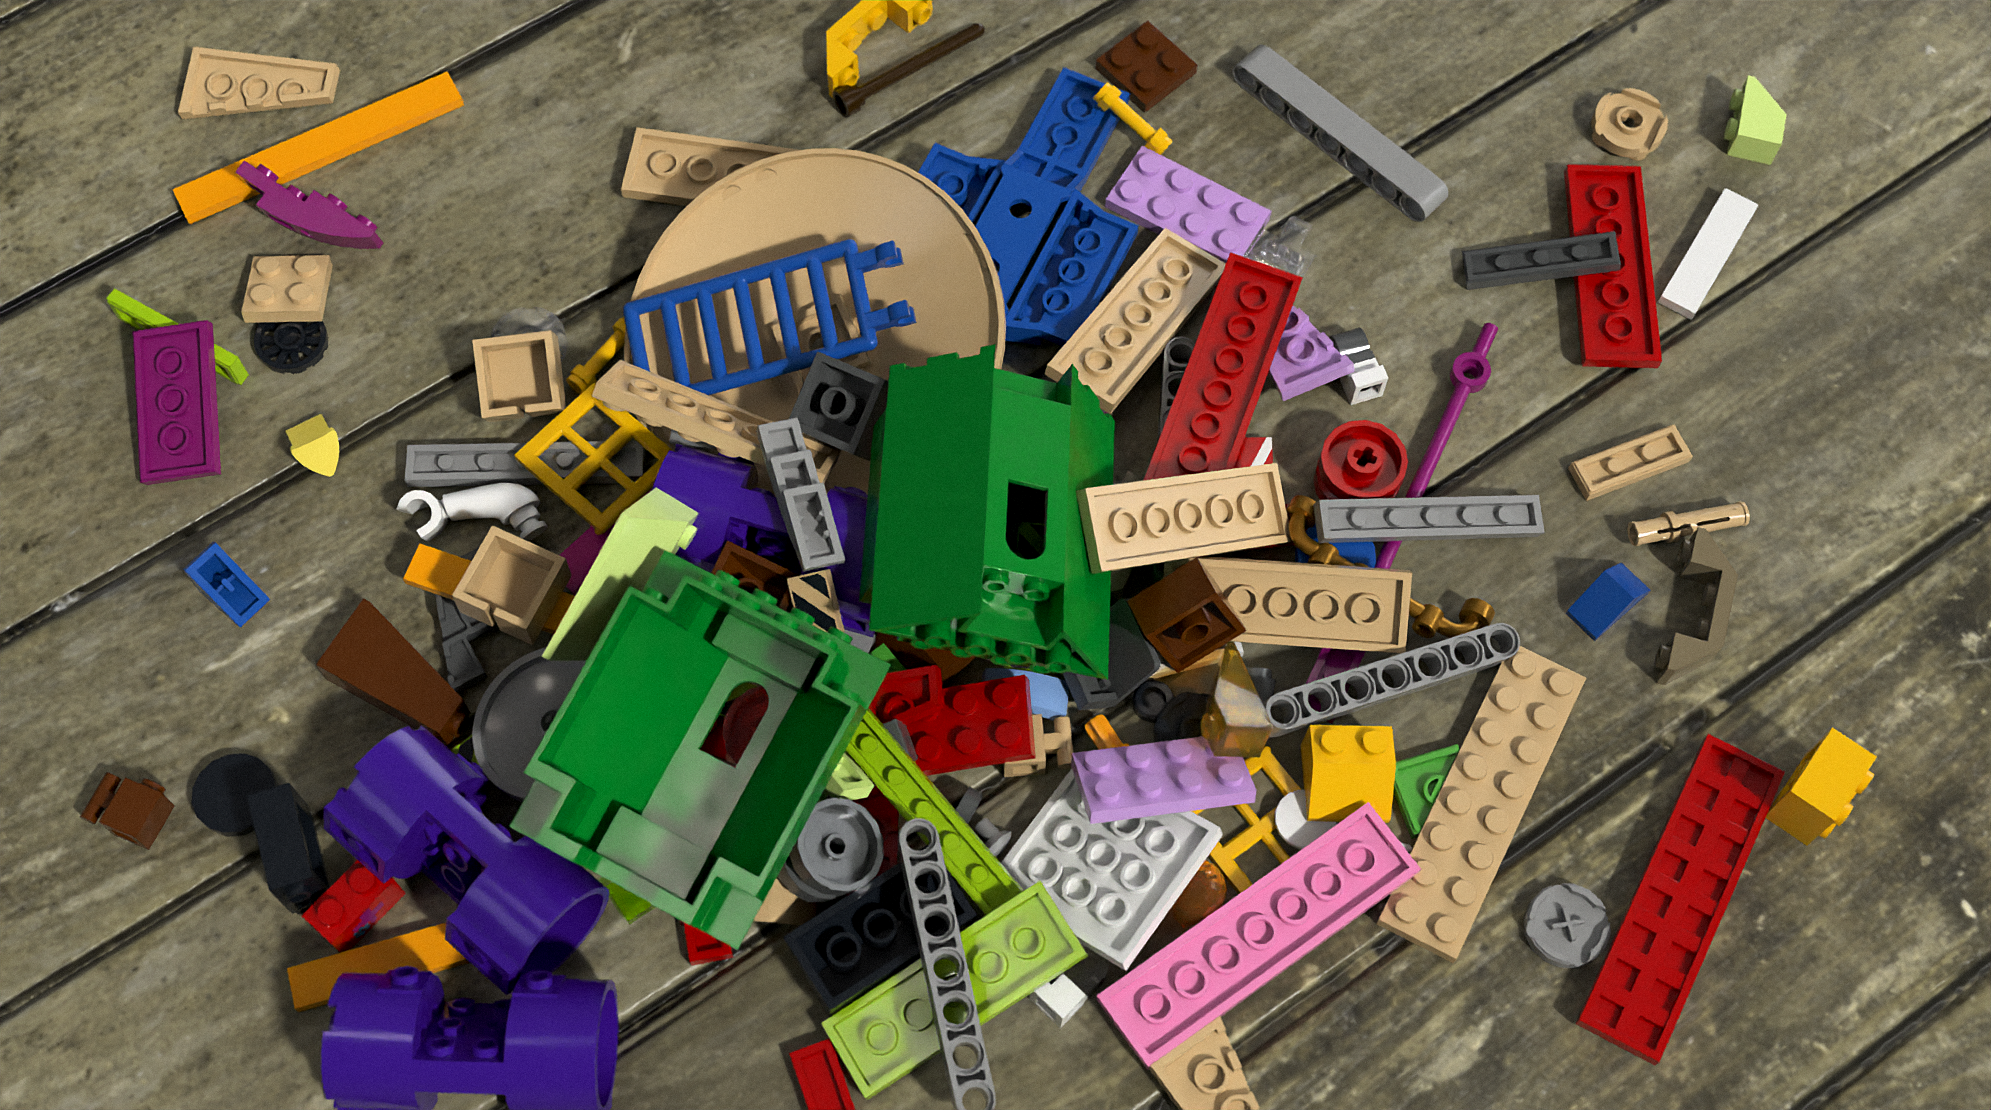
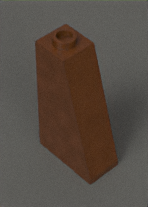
M364 598L316 663L319 671L329 682L416 730L421 726L425 727L447 747L454 737L457 738L462 735L469 723L470 711L463 698L371 602Z

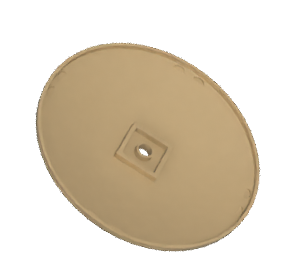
M815 148L786 152L756 161L720 179L687 205L663 232L644 264L631 301L847 239H852L857 243L859 253L874 249L882 243L893 240L896 248L899 247L901 249L904 264L863 273L871 312L887 308L893 303L907 300L909 307L912 306L914 308L917 323L877 331L878 345L875 349L838 360L888 381L890 365L905 363L911 367L927 365V358L954 352L959 354V358L980 354V347L995 344L994 368L1001 369L1005 352L1006 318L1001 284L991 254L977 228L963 209L927 177L888 158L857 150ZM844 257L822 263L838 343L861 337ZM806 267L785 273L801 353L812 351L814 341L821 337ZM770 278L750 283L748 285L764 364L786 358ZM729 289L712 294L727 374L747 369L749 364L734 290ZM697 299L677 304L676 310L690 382L693 384L711 379L712 374ZM661 309L640 315L650 372L674 381ZM625 329V362L633 365L627 330ZM810 368L709 396L773 422L787 420L791 415ZM636 415L637 420L675 452V447L669 443L672 429L665 426H651L640 419L641 416ZM841 450L837 464L824 482L826 493L831 488H834V486H839L842 488L856 487L868 495L870 461ZM757 468V488L768 490L775 496L768 472Z

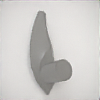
M988 818L982 819L975 827V830L986 841L985 845L998 858L1010 841L1011 831H999ZM959 885V889L963 893L965 890Z

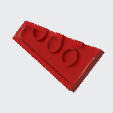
M931 665L887 673L868 708L882 724L897 719L904 725L943 710L941 668Z

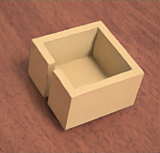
M550 330L472 340L481 416L484 420L496 422L525 418L524 410L531 417L560 414L566 408L558 336Z
M492 525L453 592L452 597L461 613L491 627L496 622L500 631L533 645L572 575L566 558Z

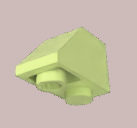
M1748 75L1741 89H1734L1730 100L1729 110L1734 111V116L1728 120L1724 133V139L1729 140L1727 155L1771 165L1782 145L1787 114L1756 77Z

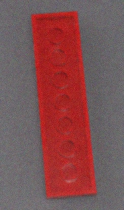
M1230 252L1143 481L1234 468L1303 277Z

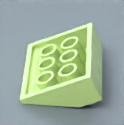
M654 488L623 511L542 657L549 661L587 660L629 585L642 592L665 550L676 555L679 547L685 550L689 546L698 530L692 524L699 513L658 488Z

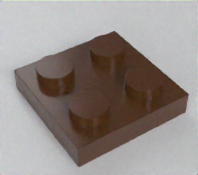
M1146 21L1097 58L1095 63V69L1116 88L1130 93L1129 100L1144 113L1195 75L1198 67L1197 63L1149 21Z

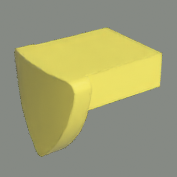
M322 414L286 430L292 444L290 452L303 466L330 477L334 475L339 459V442L335 429L328 427Z

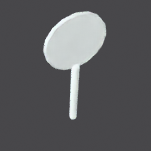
M1305 790L1288 793L1279 801L1275 810V826L1279 835L1287 844L1301 850L1337 825L1336 822L1307 821ZM1400 842L1408 853L1411 852V845Z

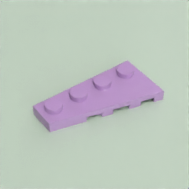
M1294 305L1292 306L1268 372L1282 401L1355 372L1354 363L1346 355H1342L1333 346L1331 339L1324 332L1320 333L1309 322V317Z

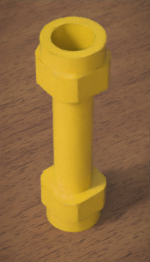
M1106 82L1093 97L1098 103L1097 105L1104 112L1108 108L1147 142L1144 147L1161 155L1173 142L1168 137V134L1161 127L1157 131L1119 98L1122 92Z
M624 317L620 318L612 326L614 333L584 366L577 364L570 372L566 382L578 394L581 395L593 383L596 384L595 376L624 345L626 329Z

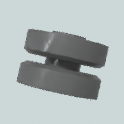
M833 797L817 802L778 874L780 881L793 895L806 902L826 903L864 887L877 875L883 860V837L877 822L866 808L850 799Z

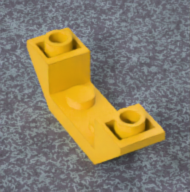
M861 0L826 31L829 96L833 98V92L845 85L851 87L856 84L859 78L858 55L853 51L859 47L867 35L873 30L877 31L880 29L887 18L907 33H910L917 25H923L928 21L933 12L932 0Z

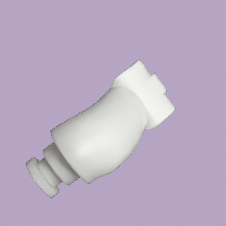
M514 483L490 484L443 494L442 500H438L431 493L424 490H414L406 493L399 500L396 508L399 512L413 514L425 507L431 508L432 516L430 521L416 530L426 542L437 537L445 529L448 518L451 521L496 518L503 525L512 524L516 531L521 530L522 533L519 537L526 541L536 538L548 528L545 521H538L540 513L536 508L539 506L540 500L532 490Z

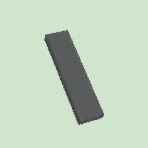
M1615 231L1462 251L1467 290L1620 271L1621 266Z

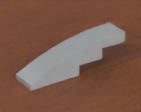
M798 418L758 425L756 433L766 468L802 570L807 571L844 563L845 558L824 482H819L811 450L806 449Z

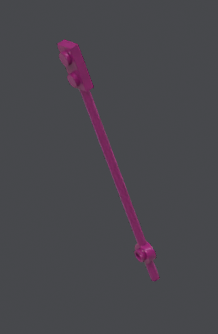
M1485 323L1472 351L1463 353L1455 359L1450 370V380L1455 389L1405 498L1423 497L1469 393L1479 392L1486 386L1491 375V366L1486 356L1498 332L1496 325ZM1463 373H1470L1474 379L1465 377ZM1384 541L1374 568L1390 569L1402 541ZM1322 648L1306 684L1359 667L1366 651ZM1345 683L1346 693L1351 684ZM1308 695V703L1311 708L1320 712L1321 704L1319 700L1313 695ZM1335 718L1326 722L1333 724Z

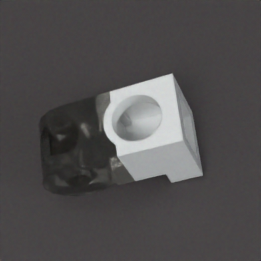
M1085 946L1083 948L1088 955L1086 958L1066 970L1052 985L1048 982L1030 994L1029 999L1059 1028L1083 1006L1106 979L1109 961Z

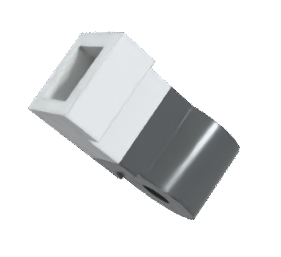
M1355 328L1331 335L1329 338L1333 342V346L1354 363L1355 372L1339 378L1350 405L1382 396L1388 381V375L1383 365H1378L1373 351L1370 350L1364 331L1361 328ZM1370 387L1369 389H1367V390H1365V391H1360L1361 389Z

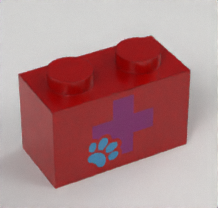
M357 860L302 917L316 932L341 953L351 950L406 893L395 879L391 877L388 881L382 883Z

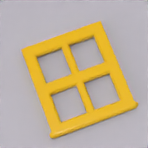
M593 383L514 454L515 460L595 529V534L603 535L617 522L623 511L640 500L653 488L665 456L669 450H673L626 410L615 411L604 406L603 401L592 397L596 385ZM594 406L620 427L597 449L571 428ZM562 435L587 456L564 479L539 458ZM632 438L658 459L635 482L609 461ZM600 468L626 489L603 512H600L576 491Z
M1263 746L1244 760L1250 776L1262 769L1284 797L1290 792L1301 790L1271 753L1269 746ZM1248 804L1233 805L1250 826L1223 846L1218 841L1208 855L1238 894L1253 884L1234 859L1254 844L1262 840L1280 864L1291 858L1271 834L1276 829L1275 810L1277 806L1259 819ZM1205 809L1194 810L1191 812L1198 815Z

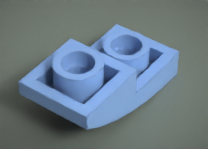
M986 668L983 671L982 682L1026 675L1030 683L1032 714H1042V717L1052 721L1057 717L1066 716L1069 687L1065 680L1016 669Z

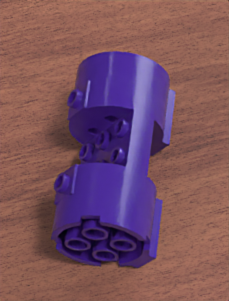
M676 443L675 452L668 451L658 471L652 490L658 488L699 513L692 524L698 528L693 540L685 550L679 547L676 556L711 573L728 540L800 576L830 569L844 629L874 637L875 631L869 630L871 604L859 601L868 497L863 490L856 487L842 488L834 486L827 493L845 562L803 571L776 497L768 490L757 488L758 470L754 462L739 456L728 457L719 452L716 455Z
M409 726L393 732L375 745L354 766L359 772L354 777L347 790L344 787L339 788L334 799L324 806V830L382 883L388 881L392 876L398 879H405L423 872L458 904L457 910L447 917L445 940L506 995L514 990L521 974H527L535 970H546L553 973L587 938L599 921L608 903V888L583 866L540 845L528 836L514 843L511 834L501 824L494 825L482 815L481 807L486 802L488 779L483 769L474 762L469 763L459 753L455 755L423 726L417 731H413Z
M412 966L398 967L388 970L387 973L344 972L334 984L328 1006L336 1008V1010L331 1015L328 1031H323L321 1073L325 1097L328 1100H334L333 1108H337V1110H433L438 1101L437 1093L506 1095L509 1110H611L619 1038L618 997L613 980L568 979L566 975H553L546 970H535L527 974H521L512 992L511 999H501L494 1003H475L471 998H456L450 1002H445L444 991L439 977L433 975V971H418L417 968Z

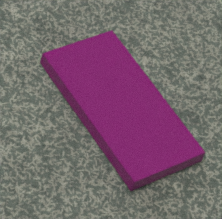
M203 320L133 331L140 483L152 485L221 475L213 323Z

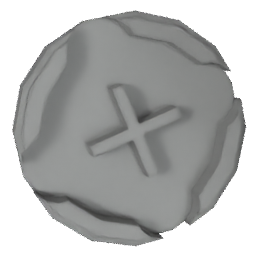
M1574 883L1551 885L1542 889L1528 904L1523 918L1525 937L1531 949L1545 962L1559 968H1579L1593 962L1606 948L1611 934L1610 922L1608 923V917L1605 913L1607 910L1602 901L1589 889Z

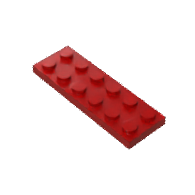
M1567 164L1564 171L1570 237L1615 231L1621 262L1620 271L1573 276L1582 367L1658 368L1662 362L1641 166Z

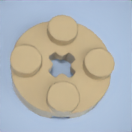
M1633 88L1622 89L1621 93L1613 95L1610 92L1601 98L1592 116V140L1595 144L1604 147L1613 154L1639 161L1644 159L1648 153L1657 149L1661 144L1668 128L1667 115L1664 118L1663 113L1660 111L1661 104L1649 93ZM1628 118L1633 119L1635 128L1625 126L1622 121L1625 122Z

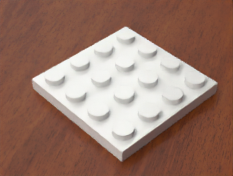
M1071 769L1001 864L1024 891L1038 881H1041L1080 944L1126 971L1223 834L1219 826L1191 811L1090 824L1073 769Z

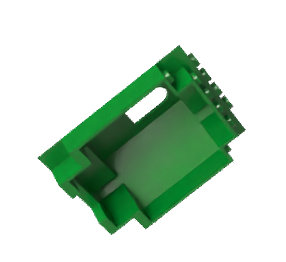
M995 344L980 347V354L959 358V354L954 352L927 358V365L911 367L905 363L890 365L886 409L873 426L859 595L860 602L871 604L869 630L897 636L898 641L911 643L913 647L918 649L937 648L947 650L957 657L976 656L990 659L996 665L1007 666L1014 664L1029 667L1031 671L1040 674L1072 672L1108 680L1111 571L1095 574L1091 572L1076 491L1085 488L1113 485L1115 420L1109 413H1103L1100 409V400L1089 385H1083L1080 382L1078 370L1073 364H1071L1057 383L994 368ZM1008 482L1046 491L1043 552L1038 558L1023 559L1015 555L1007 545Z
M665 550L642 592L629 585L527 765L524 773L536 780L509 827L530 837L535 842L641 897L677 919L704 931L738 950L891 664L851 645L850 643L853 638L839 629L830 626L826 632L814 626L815 619L807 613L794 607L788 613L775 606L778 600L756 588L752 594L739 588L740 581L732 575L719 569L713 575ZM747 682L757 683L768 694V708L737 766L734 768L700 750L731 692L740 684Z

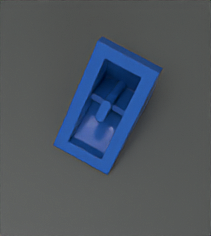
M214 541L183 569L199 592L238 627H242L270 600Z
M1621 562L1604 570L1567 610L1566 614L1587 635L1596 641L1651 590Z

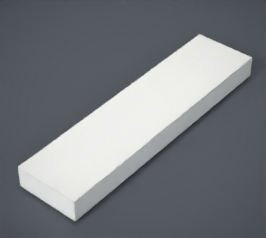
M1725 188L1658 303L1692 320L1756 211L1758 204Z

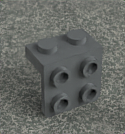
M1129 598L1119 599L1110 607L1108 680L1072 672H1063V676L1079 711L1116 706L1160 668V659L1154 646L1145 637L1127 602Z

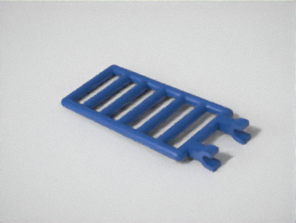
M847 239L627 302L623 306V315L633 365L650 372L640 315L661 309L674 382L708 396L810 368L817 351L837 360L871 351L878 345L877 331L917 323L914 308L912 306L909 307L907 300H902L889 305L887 308L871 312L863 273L879 268L903 265L901 249L899 247L896 248L895 242L892 240L882 243L874 249L859 253L857 243L852 239ZM844 257L861 337L838 343L822 263ZM807 267L823 347L801 353L785 273ZM770 278L786 358L764 364L748 284ZM733 289L749 368L727 374L712 294ZM697 299L712 378L691 384L676 305Z

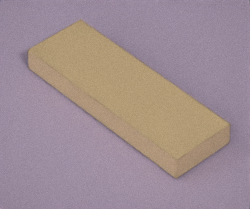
M1673 424L1571 462L1568 469L1585 500L1588 501L1689 463L1693 456Z

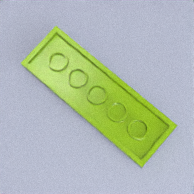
M1038 881L960 932L980 1026L1088 956L1041 881ZM921 958L821 1023L865 1099H870L941 1052ZM941 959L934 964V972L938 978L951 980L957 976V968L952 961ZM951 1002L943 1007V1015L949 1023L961 1024L966 1020L967 1012L961 1004Z

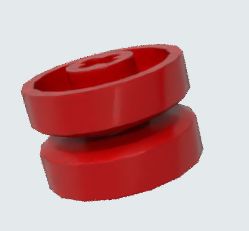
M1357 420L1348 421L1336 427L1325 439L1313 478L1316 495L1320 500L1397 498L1408 465L1404 444L1396 433L1380 423Z

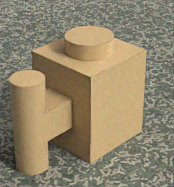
M1042 714L1032 715L1036 758L1004 762V777L1045 774L1046 755L1057 754L1058 768H1072L1073 745L1070 718H1055V733L1044 734Z

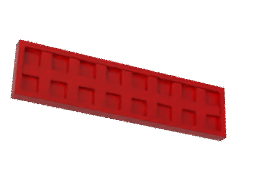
M1707 734L1701 743L1577 1018L1576 1025L1653 1065L1660 1062L1785 771Z

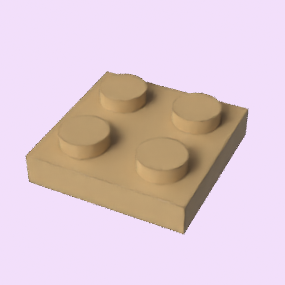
M330 255L253 256L241 311L245 323L322 321L333 267Z

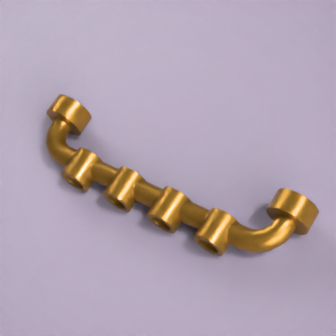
M1296 495L1292 498L1286 509L1288 520L1290 521L1288 526L1289 535L1294 545L1310 556L1307 563L1369 567L1363 563H1352L1341 557L1337 548L1327 542L1318 543L1307 536L1305 529L1312 528L1316 523L1313 504L1316 502L1303 495ZM1411 597L1409 605V616L1415 619L1412 629L1416 634L1424 638H1432L1436 632L1452 638L1489 626L1495 616L1493 607L1478 598H1469L1463 604L1458 615L1462 623L1451 622L1444 617V613L1438 607L1431 604L1423 605Z

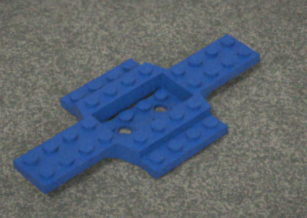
M1065 67L1060 72L1018 150L1009 159L997 160L971 157L934 143L918 171L919 174L927 177L945 191L963 209L980 233L993 262L999 267L998 276L1004 298L1006 318L1005 341L1041 345L1045 339L1063 347L1106 296L1138 234L1139 225L1103 211L1081 193L1120 118L1109 108L1104 112L1093 99L1105 83ZM1120 90L1122 93L1119 98L1128 104L1130 93ZM1024 203L1030 207L1031 213L1025 218H1016L1009 210L1014 204ZM1057 209L1063 211L1008 312L1007 302Z

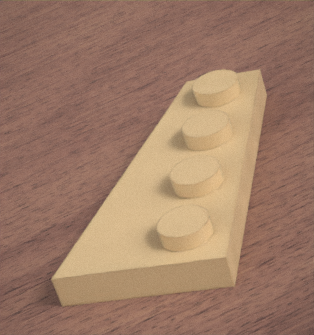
M193 47L178 114L182 119L331 104L334 101L340 69L335 63Z

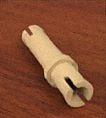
M1742 501L1680 514L1669 511L1662 513L1658 518L1629 522L1628 537L1631 544L1635 547L1663 540L1667 543L1678 542L1680 537L1693 535L1697 527L1705 528L1708 532L1731 527L1747 526L1750 514L1747 505Z

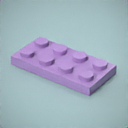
M1144 146L1135 155L1105 201V207L1158 235L1164 228H1167L1224 263L1227 262L1230 252L1246 257L1270 220L1272 212Z
M1233 733L1072 753L1071 766L1090 824L1255 803L1257 790Z

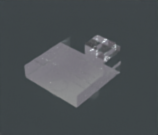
M1292 216L1283 227L1280 237L1264 230L1263 225L1243 257L1303 277L1317 255V251L1314 255L1300 248L1313 225Z

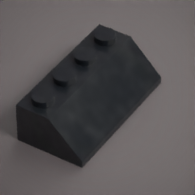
M927 844L926 846H924L923 848H921V849L918 850V851H922V850L927 849L928 846H929V844ZM900 862L871 880L864 887L857 889L783 937L806 981L829 1017L921 958ZM946 869L959 931L962 932L974 924L977 914ZM922 874L915 879L917 889L925 894H931L939 888L937 879L932 875ZM932 916L924 922L926 931L934 937H941L948 932L947 923L938 916Z

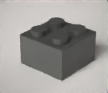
M817 351L789 419L798 418L802 433L870 461L873 426L886 409L888 381Z

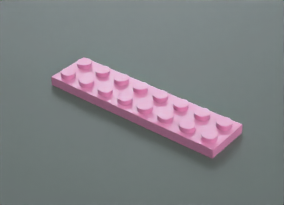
M1368 802L1097 995L1096 1000L1148 1070L1150 1065L1214 1019L1227 1013L1418 874L1421 868Z

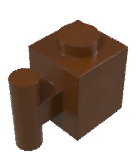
M106 772L81 813L80 818L95 825L104 810L105 812L99 820L103 827L112 835L149 850L175 805L164 795L166 791L164 787L146 778H143L141 783L125 777L115 794L114 792L121 779Z

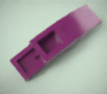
M245 160L235 171L246 185L262 195L256 204L257 207L268 218L281 226L307 238L340 247L379 249L382 246L383 241L375 233L378 227L361 214L356 218L346 212L348 206L331 193L325 198L313 190L309 197H307L291 184L286 189L276 182L279 177L262 164L255 168Z

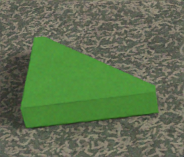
M1458 744L1396 762L1393 793L1411 839L1417 838L1460 750Z

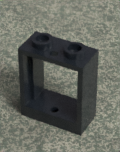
M286 783L248 795L247 799L269 891L292 914L303 915L330 888V883L312 810L290 783Z

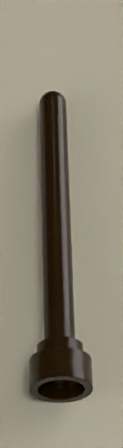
M974 23L859 87L856 85L851 87L845 85L833 92V99L838 110L846 118L861 111V106L865 104L866 99L976 40L984 34L985 28L981 23Z

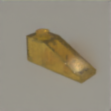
M1228 642L1214 672L1205 714L1201 721V732L1203 737L1207 739L1213 756L1260 757L1273 726L1235 642Z

